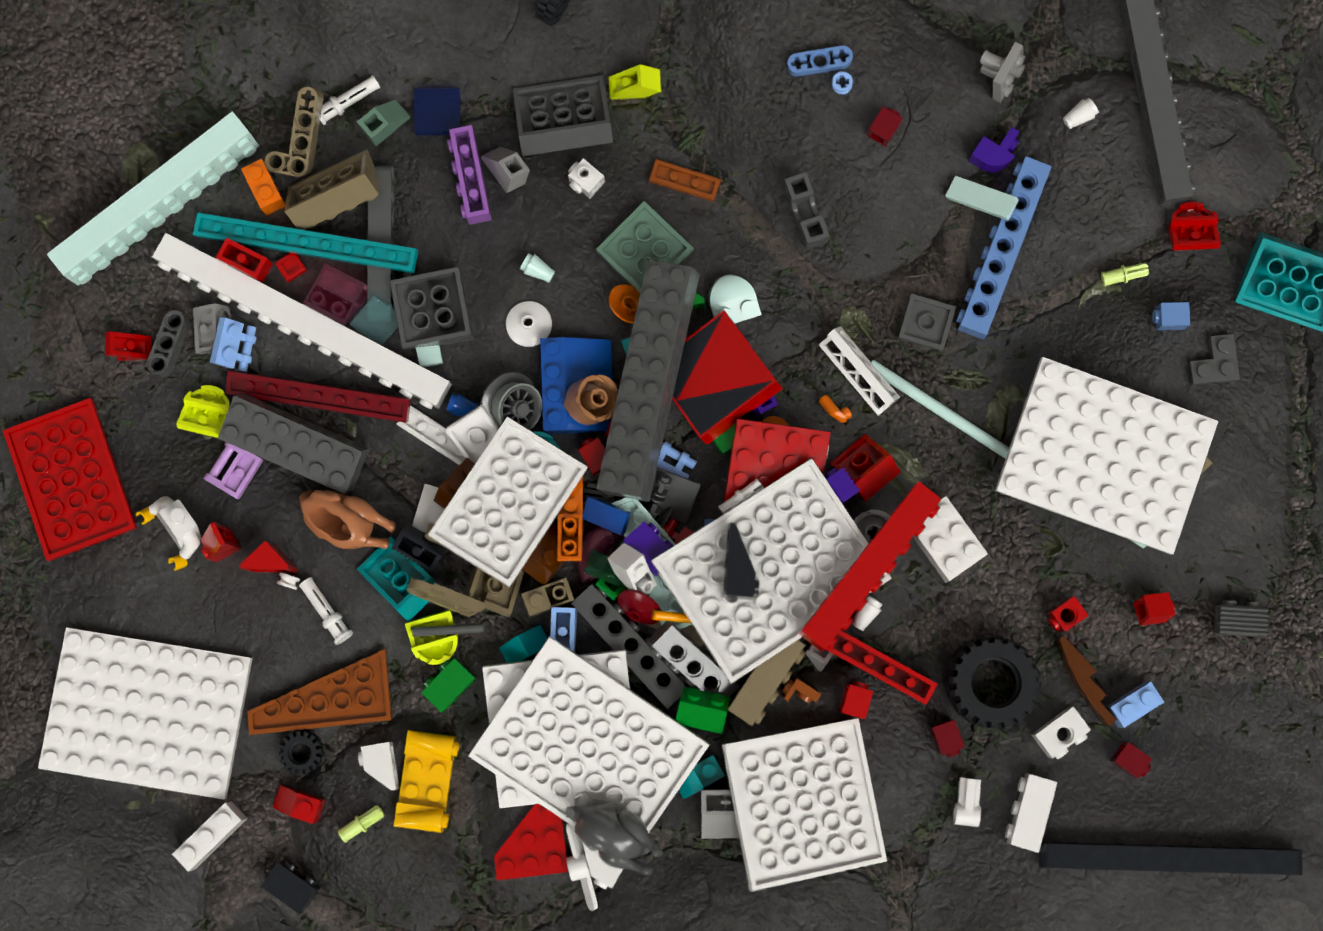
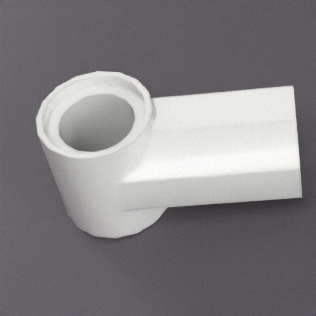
M960 777L958 800L955 803L953 813L954 824L979 827L981 818V806L979 805L981 780Z

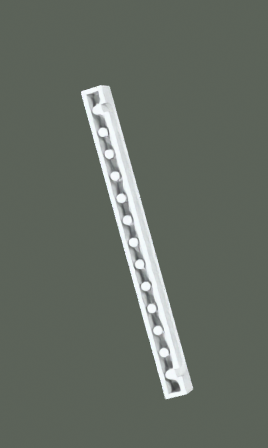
M165 233L152 256L158 261L157 266L163 270L170 272L172 269L178 272L177 277L188 283L190 280L197 282L198 288L207 293L211 290L218 293L217 298L228 304L230 301L237 303V308L247 314H250L251 311L258 314L257 318L268 325L272 321L279 325L278 330L287 335L293 332L299 336L297 338L299 341L308 346L312 342L319 346L318 351L327 356L333 353L339 357V362L348 367L354 364L359 367L358 371L367 377H371L372 374L380 378L378 382L388 388H391L392 385L400 389V394L410 399L412 396L420 399L419 403L428 409H432L433 406L439 409L452 386L450 381L167 233Z

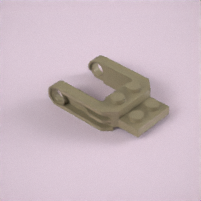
M435 523L429 524L425 534V538L433 543L443 546L435 540H433L432 538L428 537V534L434 527ZM473 566L464 595L436 583L430 584L414 579V577L410 578L407 591L416 597L467 617H471L485 609L509 617L512 613L524 572L520 571L509 588L481 569Z

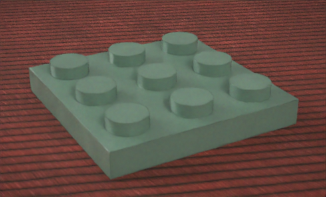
M644 201L596 249V252L641 293L648 261L679 265L694 248Z

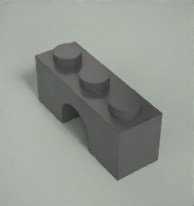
M807 172L785 179L783 188L805 249L808 250L828 243L830 235L823 216L819 215L816 208L814 191Z

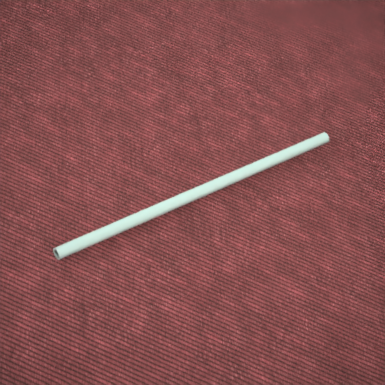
M874 359L871 363L889 384L1006 459L1009 451L1008 446ZM1132 541L1143 549L1146 547V545Z

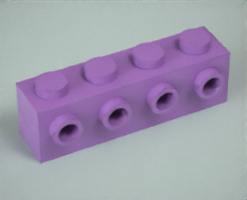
M469 125L449 129L451 139H447L450 153L454 152L455 160L451 161L454 175L458 174L459 177L456 188L458 196H462L464 204L460 205L463 219L467 218L470 225L490 221L492 217L473 127Z

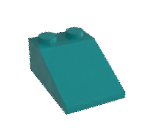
M390 536L388 538L390 540L389 547L387 549L379 547L357 570L409 622L429 602L407 591L410 578L414 577V579L430 584L438 583L416 562L409 560L408 557L401 555L400 552L397 553L396 550H392L395 540Z

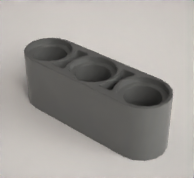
M172 310L165 314L147 360L149 371L161 378L172 374L190 328L189 319L177 310ZM176 318H181L180 325L174 328L172 326L173 321ZM172 339L173 345L169 349H165V342ZM160 361H164V368L160 371H157V363Z

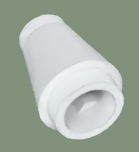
M1090 98L1082 99L1062 119L1065 125L1071 129L1094 119L1099 111Z
M869 595L865 597L868 602L860 612L856 611L852 622L853 626L862 631L882 611L880 608L883 604Z

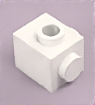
M582 159L580 163L575 162L568 171L570 173L568 175L570 187L578 194L584 193L589 199L605 183L604 175L585 159Z

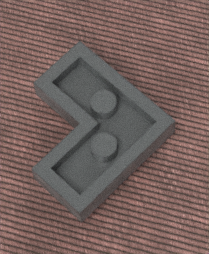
M1234 334L1210 336L1208 340L1211 359L1188 362L1191 385L1240 380Z

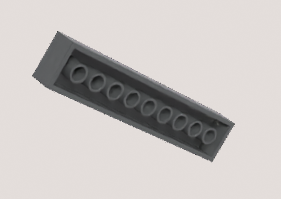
M656 261L647 262L596 488L605 494L650 501L700 274L691 266Z

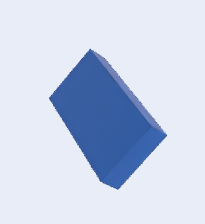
M588 496L583 519L619 535H624L631 512L594 496Z

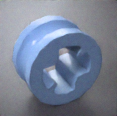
M838 72L834 75L832 87L836 93L846 94L851 90L853 79L849 73ZM840 78H844V81L849 82V85L846 84L845 88H841L840 84H836V81L839 82Z

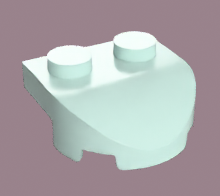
M729 274L721 276L714 281L710 292H708V303L713 318L724 310L734 323L761 315L755 291L744 278Z

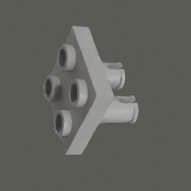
M1016 42L1007 57L1002 58L986 50L980 60V63L983 64L980 73L994 79L993 100L999 103L1002 102L1004 96L1008 97L1014 86L1012 82L1015 77L1019 78L1025 67L1023 65L1025 55H1023L1024 46Z

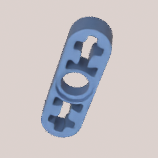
M847 46L795 53L788 59L787 70L791 75L798 77L846 69L852 62L853 53ZM839 53L848 56L845 62H841V59L838 58ZM829 54H832L833 64L831 65ZM816 56H823L826 59V64L821 67L816 66L813 59ZM807 58H810V68H807L808 64H803L807 62ZM795 60H798L799 64H802L800 69H796V66H792L794 65Z

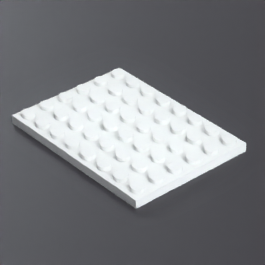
M1041 357L995 491L1159 551L1174 554L1218 421Z
M810 459L659 555L651 562L731 684L802 638L798 633L865 549L868 542L813 459ZM730 522L736 523L755 569L756 580L760 581L759 593L755 594L752 600L723 598L727 530ZM886 572L880 578L883 582L881 585L892 579Z
M66 628L38 769L226 799L253 658Z
M550 636L470 752L469 757L574 827L576 821L565 816L566 808L587 805L592 799L617 803L621 811L633 812L643 821L649 833L708 748L709 742L676 722V720Z

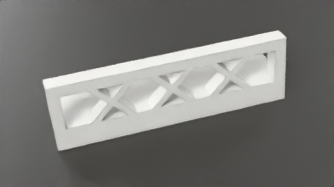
M841 326L833 329L828 334V337L819 344L878 416L900 398ZM832 340L841 353L833 352L827 344ZM845 357L856 370H848L844 366ZM860 374L871 388H864L860 385ZM875 392L885 403L881 408L874 401Z

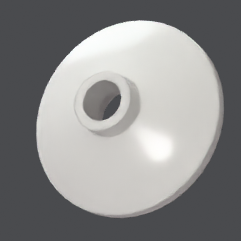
M532 301L521 302L508 313L506 329L510 338L518 345L534 347L540 344V338H548L550 335L552 319L548 310L541 304ZM526 319L533 321L530 326L524 325Z

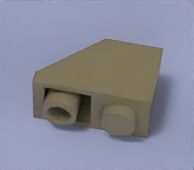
M567 578L521 594L529 618L551 611V607H560L574 601Z

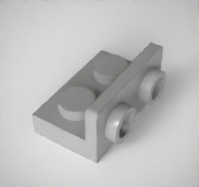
M214 303L193 308L196 354L212 352L219 318L231 319L229 306Z

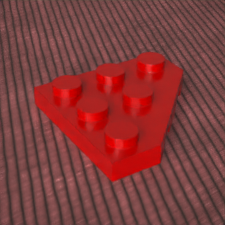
M535 804L495 854L496 879L505 880L568 872L563 819L541 804Z

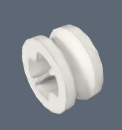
M280 572L281 579L276 583L297 590L296 583L300 579Z

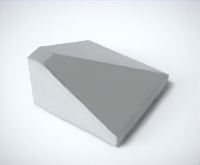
M812 644L806 651V655L820 672L833 655V653L827 650L819 651Z

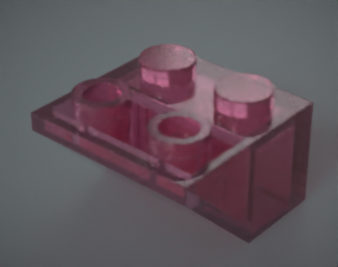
M324 264L303 305L345 326L364 303L367 297V285Z

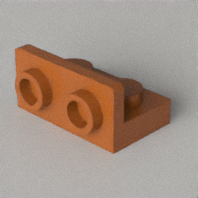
M796 677L793 681L789 679L782 689V692L785 693L783 698L789 701L795 690H798L796 695L807 703H810L811 700L817 702L821 696L818 691Z

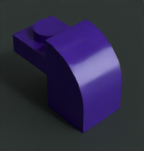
M1011 127L1000 146L984 136L968 162L987 172H998L1005 169L1015 157L1012 152L1019 142L1016 139L1019 131Z

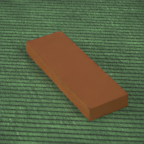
M656 159L649 182L714 202L721 179Z

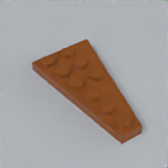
M387 650L379 651L374 655L247 711L249 735L392 720Z

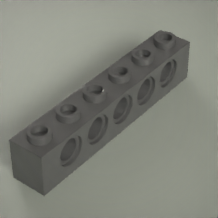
M591 584L571 604L614 651L626 650L625 642L630 638L638 641L637 650L633 652L626 650L627 665L668 709L681 697L683 686L686 687L687 682L684 680L685 678L680 673L675 675L667 665L669 661L665 657L658 658L651 651L652 645L649 639L645 638L643 640L637 634L640 629L634 622L630 620L627 623L622 617L624 612L616 603L611 605L605 599L608 595L598 586L595 588ZM596 604H604L606 606V613L601 617H597L593 613V608ZM613 621H619L622 624V630L618 634H612L609 631V625ZM644 656L653 657L655 663L651 669H644L641 666V659ZM661 673H666L671 678L670 684L666 687H661L657 683V677Z

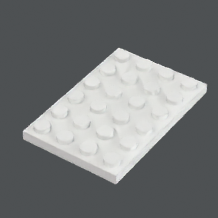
M507 417L428 534V537L510 588L588 467Z

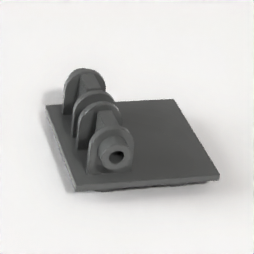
M657 467L650 501H645L643 507L646 508L653 518H656L661 512L672 507L670 518L686 524L701 484Z

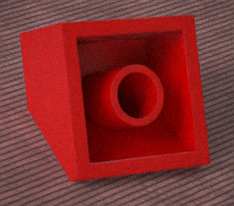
M866 434L830 463L838 471L844 468L845 472H848V476H851V480H854L853 484H857L856 488H859L857 495L865 502L901 473L892 456Z

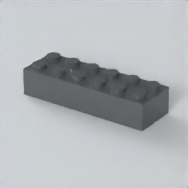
M245 393L234 395L218 439L343 494L354 490L370 449Z

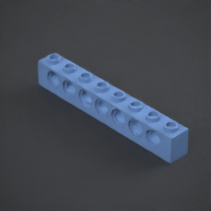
M1025 157L1022 163L1017 162L1013 172L1016 179L1014 184L1009 183L1006 194L1017 197L1019 202L1023 204L1024 209L1019 210L1015 208L1009 221L1000 218L998 225H993L989 234V238L992 241L990 246H985L982 252L981 259L984 262L981 268L977 266L972 278L976 282L974 288H969L964 301L968 303L965 310L961 309L956 322L960 324L957 330L982 340L987 336L1052 166L1029 157ZM1021 181H1029L1032 188H1024ZM1012 222L1016 230H1008L1005 223ZM997 243H1004L1008 251H1000L997 248ZM989 264H996L1000 272L993 273L990 271ZM981 285H988L991 288V294L983 293ZM980 306L983 309V315H976L972 307Z

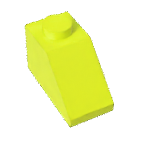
M639 64L610 76V99L646 98L661 92L660 69Z

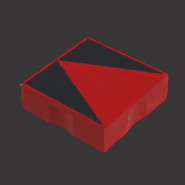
M724 310L685 339L672 400L699 438L708 445L734 426L736 418H741L746 413L758 408L783 388L750 346V343L732 318Z

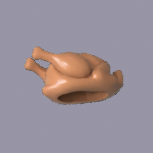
M308 490L300 495L299 502L304 522L319 539H325L341 549H357L361 547L387 549L389 547L390 540L388 538L370 537L374 523L386 528L389 532L395 530L396 523L380 515L367 501L332 490H315L314 492Z

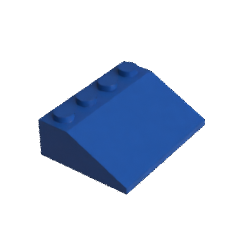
M567 337L540 338L544 433L552 435L606 432L610 419L589 426L580 424L565 409L564 401L569 387L577 380L590 375H605L613 381L611 340Z

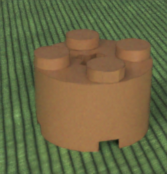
M590 375L575 381L569 387L564 407L570 416L580 424L589 426L613 417L618 388L605 375Z

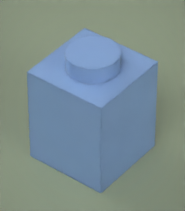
M1189 302L1160 303L1155 307L1152 313V320L1156 324V330H1185L1189 327Z

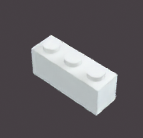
M1025 773L1024 777L1020 778L1017 791H1020L1018 801H1014L1011 809V814L1014 815L1012 824L1007 825L1005 832L1008 844L1039 853L1057 782Z
M232 801L224 803L172 855L188 872L195 870L248 818Z

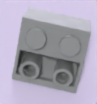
M701 790L702 839L740 838L731 790Z

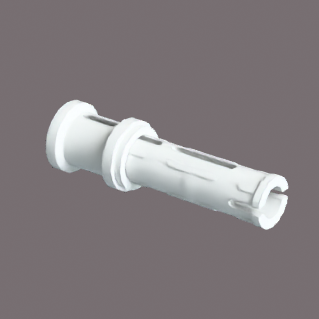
M372 75L337 98L331 96L329 101L322 105L320 121L323 126L327 124L326 121L336 115H343L344 109L379 89L380 86ZM363 88H366L364 91L360 92L359 94H357V95H355L354 97H352V98L349 99V97L352 96L353 94L357 93L358 91L362 90ZM332 108L331 111L327 112L326 114H323L325 111Z
M312 577L304 580L299 587L323 619V627L328 629L334 637L335 645L341 644L353 635V631L348 630L341 620L342 615L334 612Z

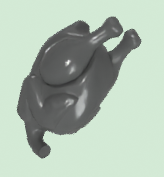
M592 799L587 805L570 806L565 810V816L576 821L575 833L591 851L598 850L599 857L605 864L615 868L633 870L643 875L652 874L653 868L636 860L641 855L648 854L649 851L654 857H659L663 854V850L653 841L645 824L636 814L627 810L621 811L617 803Z

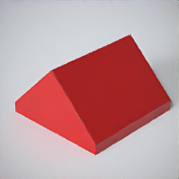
M264 541L240 564V569L249 572L298 573V568L276 544Z

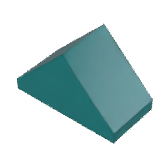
M538 625L516 636L499 649L507 663L525 661L539 653L548 637L541 625Z

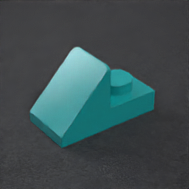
M714 755L697 763L679 788L683 799L703 790L704 787L725 776Z

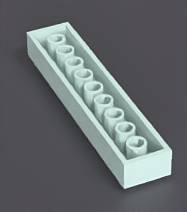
M232 111L47 253L48 257L63 276L76 285L85 284L96 271L109 266L113 258L126 253L129 246L135 241L138 242L144 239L148 231L154 227L161 226L165 222V218L170 214L179 212L184 207L183 204L190 199L197 198L205 187L218 182L220 176L226 171L235 169L240 160L253 155L259 144Z

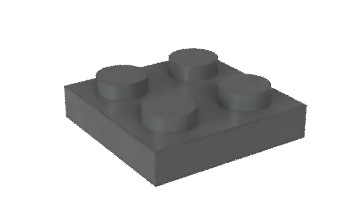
M911 293L898 339L943 352L956 306Z

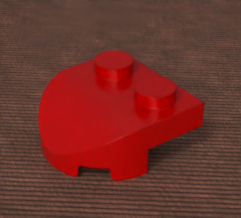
M1200 202L1181 204L1173 212L1168 229L1172 250L1219 249L1221 241L1217 228L1219 220L1217 213L1214 210L1211 212L1204 208V204Z

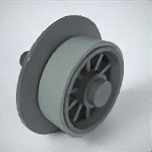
M507 372L497 376L486 387L481 399V405L484 404L500 427L505 419L509 417L526 429L531 430L538 422L542 413L540 393L528 377L517 372Z

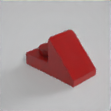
M112 331L105 333V356L117 357L118 361L148 360L152 349V336Z

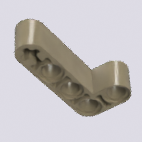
M304 87L298 92L289 152L278 150L268 153L265 157V165L268 170L295 177L307 175L312 171L323 105V93L319 88ZM307 94L314 96V100L310 101L307 98ZM307 106H309L308 108H312V107H313V110H312V109H307V110H305L304 108L307 107ZM305 114L311 117V124L309 126L303 123V116ZM301 137H305L308 141L306 149L300 147L299 140ZM276 155L282 159L280 167L274 164V157ZM298 159L304 163V170L302 172L296 168Z

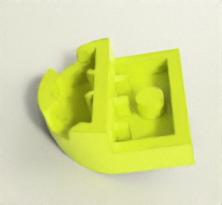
M203 385L201 389L194 392L189 391L183 399L184 407L176 423L177 428L218 438L230 407V402L224 391L211 385Z
M445 610L405 622L411 650L416 658L430 665L444 663L452 657L457 648L458 634L412 636V627L455 625L451 610Z

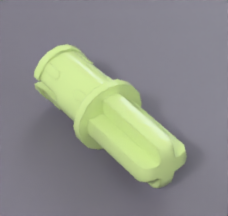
M1145 262L1127 267L1121 265V268L1101 272L1102 284L1105 287L1119 282L1128 283V280L1147 276L1149 268Z
M376 805L361 816L356 815L355 820L337 830L341 839L344 842H348V840L362 831L365 833L368 827L384 817L382 809Z

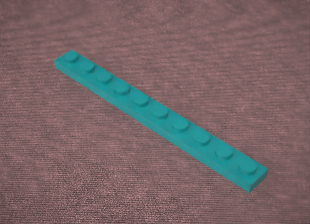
M197 213L193 235L199 238L224 242L227 237L241 245L410 273L415 271L419 252L416 248Z

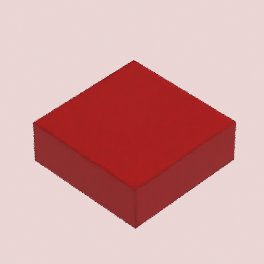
M289 253L275 262L288 283L308 271L295 253Z

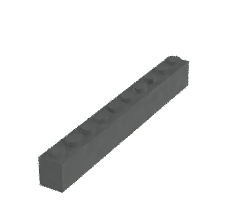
M1119 0L1160 206L1187 202L1193 197L1195 186L1189 177L1190 162L1185 157V138L1180 133L1181 117L1176 113L1177 97L1171 88L1173 78L1171 71L1167 68L1168 52L1163 48L1164 33L1158 23L1159 8L1154 4V0Z

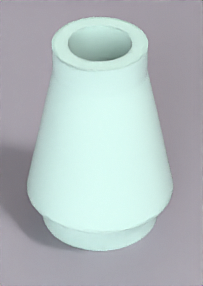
M528 253L520 267L524 274L548 283L555 273V270L551 269L536 254L533 256Z

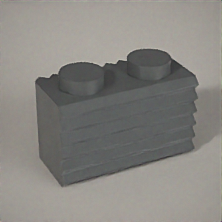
M1222 601V605H1215L1214 634L1268 636L1269 609L1261 607L1259 602H1246V606H1237V601Z

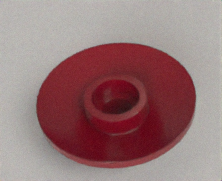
M631 589L624 590L619 594L617 598L618 605L631 620L648 625L659 621L652 619L653 610L661 611V609L650 596Z

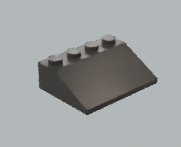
M603 75L513 89L518 134L523 156L613 143Z

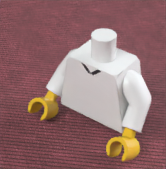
M163 496L149 507L138 511L136 516L141 514L144 517V522L141 523L144 525L153 520L155 515H157L180 549L179 555L170 557L168 560L169 564L175 562L174 571L187 566V559L192 556L200 545L201 535L197 524L179 499L173 501L170 497Z

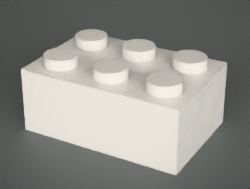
M945 496L938 503L940 509L932 519L928 517L923 523L926 526L918 537L914 535L913 538L945 583H947L988 553L947 496Z

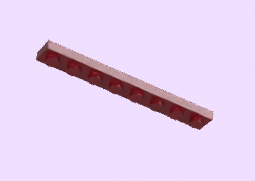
M229 370L227 373L225 394L237 395L245 393L256 399L405 423L409 420L410 398Z

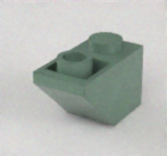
M396 100L374 107L359 119L357 123L362 132L377 146L411 117Z

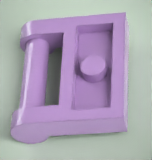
M225 442L224 445L226 447L211 471L206 473L203 479L239 500L262 464L263 459ZM233 451H236L238 453L237 456L235 457L231 466L229 467L226 474L220 481L219 479H217V477L219 476L220 472L229 460Z

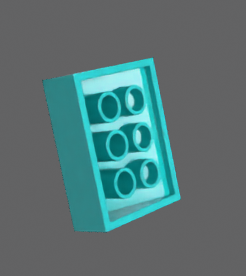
M1260 232L1251 251L1235 302L1323 332V253Z

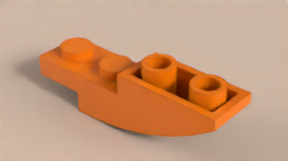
M583 477L558 514V561H582Z

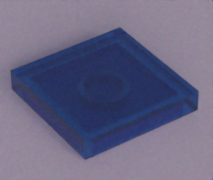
M460 88L414 89V133L416 136L450 135L449 129L461 127Z

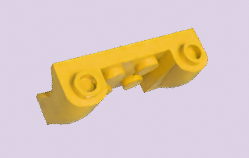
M413 730L407 731L404 752L405 761L394 827L442 833L444 828L447 829L449 814H446L453 761L454 756H458L459 742H456L457 736Z

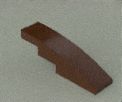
M1059 636L1055 641L1073 684L1103 725L1110 726L1117 719L1100 702L1106 694L1090 678L1096 670L1064 636Z

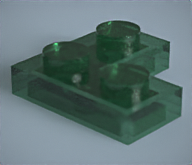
M616 541L612 553L623 544L622 541ZM591 549L588 553L583 572L627 590L628 588L615 575L607 559L609 556Z

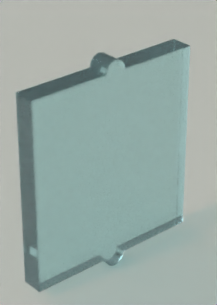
M374 294L350 322V325L361 332L364 337L382 346L397 329L398 322L392 304H387Z

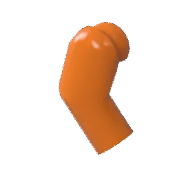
M828 395L820 398L819 403L827 414L840 423H845L847 419L852 417V413L847 407L839 410Z

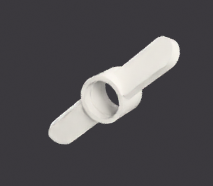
M567 823L566 831L573 856L566 858L569 874L572 881L580 879L586 904L590 911H594L598 908L583 844L575 833V827Z

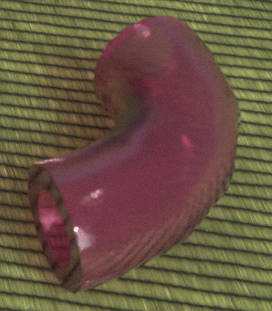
M597 526L588 532L583 539L582 561H576L582 583L589 582L603 575L599 561L600 555L606 547L616 543L612 531Z

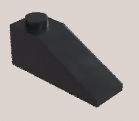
M730 522L727 530L723 598L752 600L754 595L759 593L760 581L756 580L755 569L736 523Z

